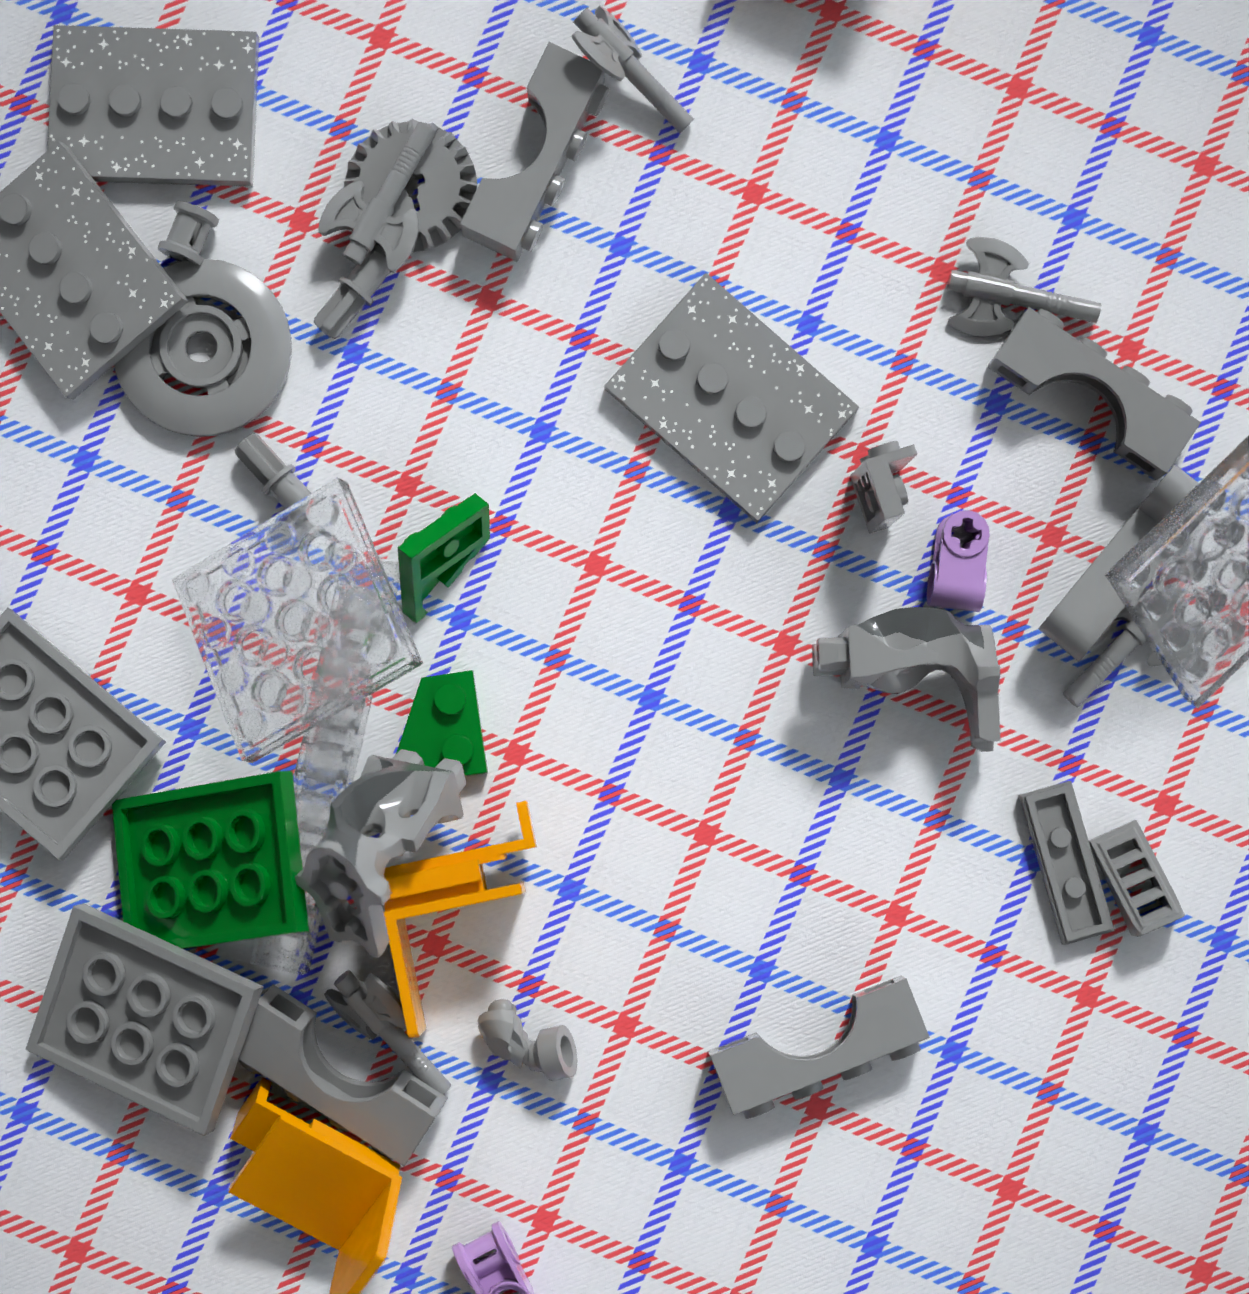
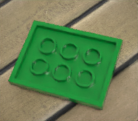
M276 771L116 800L112 804L123 922L182 949L309 931L305 890L297 885L295 876L303 870L293 771Z

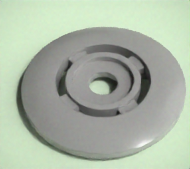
M203 259L201 266L187 260L166 266L163 269L189 302L114 365L121 388L140 413L153 423L178 434L196 437L216 436L244 427L268 409L286 381L292 356V338L284 310L273 292L259 278L237 265L221 260ZM199 298H212L232 306L243 317L233 321L222 310L208 305H197V301ZM200 332L211 334L217 342L215 355L206 362H196L187 353L189 339ZM170 373L175 379L187 386L206 388L208 395L195 396L181 393L168 386L164 382L166 374Z

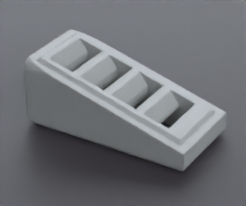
M1133 820L1089 840L1090 847L1131 936H1143L1185 916L1176 894L1137 820ZM1129 840L1133 841L1136 849L1114 859L1110 858L1107 850ZM1141 859L1144 865L1143 869L1123 878L1120 877L1117 869ZM1150 879L1153 888L1130 897L1127 891L1128 888ZM1159 898L1162 905L1161 908L1140 916L1137 910L1138 907Z

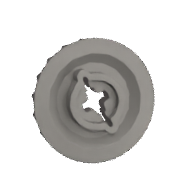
M414 119L400 123L392 121L388 126L380 130H373L363 143L358 144L352 159L348 161L344 186L346 187L356 181H362L365 186L363 202L369 204L371 199L375 198L400 153L405 148L418 121ZM433 122L425 124L433 128L436 134L413 173L415 179L424 178L425 180L424 184L418 186V195H416L420 210L416 211L419 221V233L413 252L435 248L453 238L461 230V220L477 190L476 171L466 148L451 132L439 128ZM403 190L393 208L394 213L391 217L397 218L409 209L415 210L412 197L408 196L406 190Z

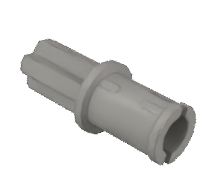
M375 244L372 251L367 253L361 265L357 264L347 278L341 276L338 279L341 285L315 316V325L327 336L333 339L338 338L365 304L371 306L373 303L370 297L390 273L387 268L386 254L381 246Z
M252 433L238 444L235 449V455L264 485L262 492L265 495L272 494L295 519L299 527L310 521L323 508L324 504L318 501L295 476L296 468L292 464L286 466L258 434Z

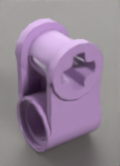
M970 510L959 511L944 518L938 525L935 533L933 562L930 567L927 584L928 606L974 612L981 611L986 591V560L990 534L986 520L979 513ZM963 522L965 523V531L973 533V540L964 543L961 548L960 540L951 536V530L960 527Z
M500 1221L492 1224V1231L470 1243L463 1245L458 1242L452 1246L456 1261L465 1279L476 1294H499L506 1289L515 1290L520 1294H535L520 1264L516 1249ZM493 1249L496 1250L495 1252L489 1254L488 1256L480 1260L476 1259Z

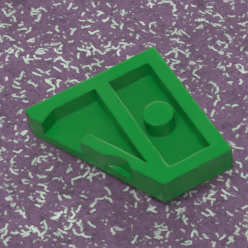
M476 493L460 504L449 507L440 518L420 532L409 535L397 547L402 612L415 623L421 621L428 613L423 608V600L439 581L449 588L462 573L467 562L474 558L490 539L489 504Z
M473 670L421 678L396 754L401 749L416 752L423 758L424 766L434 768L444 758L457 760L462 764L465 776L488 773Z

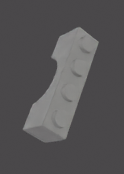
M548 42L527 85L528 102L539 113L546 128L543 148L535 161L516 175L500 179L482 178L460 223L463 237L518 262L523 249L530 252L533 250L543 229V223L538 222L545 204L553 207L558 200L565 183V178L559 175L567 159L576 161L587 138V133L582 131V128L590 113L598 116L609 92V88L604 86L605 73L591 61Z
M1028 307L987 367L1028 395L1043 386L1055 382H1074L1089 387L1105 400L1114 416L1116 424L1114 453L1154 480L1167 474L1201 424L1199 420L1191 416L1193 412L1191 407L1175 396L1166 395L1164 398L1149 388L1150 381L1139 371L1128 366H1124L1123 369L1116 366L1105 358L1107 352L1094 341L1084 337L1079 341L1064 331V323L1054 314L1044 309H1039L1036 312Z
M900 975L852 994V1012L846 1030L832 1046L819 1053L797 1056L780 1052L765 1042L757 1032L708 1052L733 1115L743 1112L745 1118L749 1119L774 1109L773 1100L792 1093L796 1100L819 1092L824 1088L821 1082L824 1079L840 1073L843 1080L865 1074L872 1070L870 1064L872 1060L888 1054L892 1061L913 1055L921 1050L918 1042L930 1037L907 978Z
M272 985L259 999L238 1059L240 1064L246 1070L254 1074L264 1075L281 1086L284 1093L294 1101L307 1103L324 1114L327 1120L337 1129L352 1132L369 1143L375 1152L405 1166L448 1097L431 1088L405 1069L391 1078L376 1082L358 1081L341 1074L328 1063L318 1046L315 1034L317 1012L277 986Z

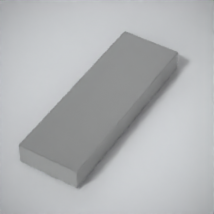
M1066 781L1020 794L1019 798L1061 943L1066 945L1115 931L1072 782Z

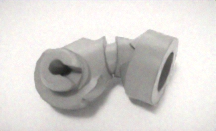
M506 999L493 1001L489 1005L488 1011L479 1016L478 1030L495 1057L499 1056L504 1060H509L519 1068H521L522 1064H525L532 1071L542 1072L550 1081L570 1078L576 1074V1046L566 1026L560 1025L542 1029L536 1041H531L528 1039V1034L523 1030L521 1019L516 1014V1006Z

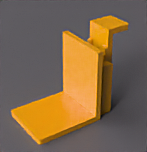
M528 801L516 802L523 836L521 840L385 867L384 879L389 882L391 895L384 904V917L409 1039L420 1037L426 1030V1023L405 918L525 893L524 882L487 889L483 864L507 859L506 853L537 847Z
M262 1077L240 1108L230 1139L254 1152L230 1185L228 1192L339 1250L329 1294H360L387 1257L402 1177L399 1176L401 1165L316 1119H313L308 1124L267 1102L272 1082Z

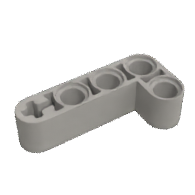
M1175 464L1038 629L1079 662L1180 539L1216 499V496Z

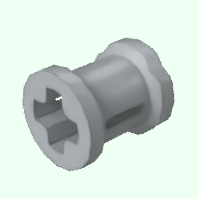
M176 201L173 209L177 215L166 241H160L157 249L177 261L187 260L201 266L203 258L200 256L201 250L210 228L217 227L219 219L216 215L201 207L184 201Z

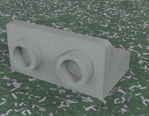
M892 441L868 450L869 455L860 459L861 465L850 475L869 534L889 528L905 514L903 505L908 504L907 491L899 474L892 475V473L902 470L917 455L914 444L900 448L898 441Z

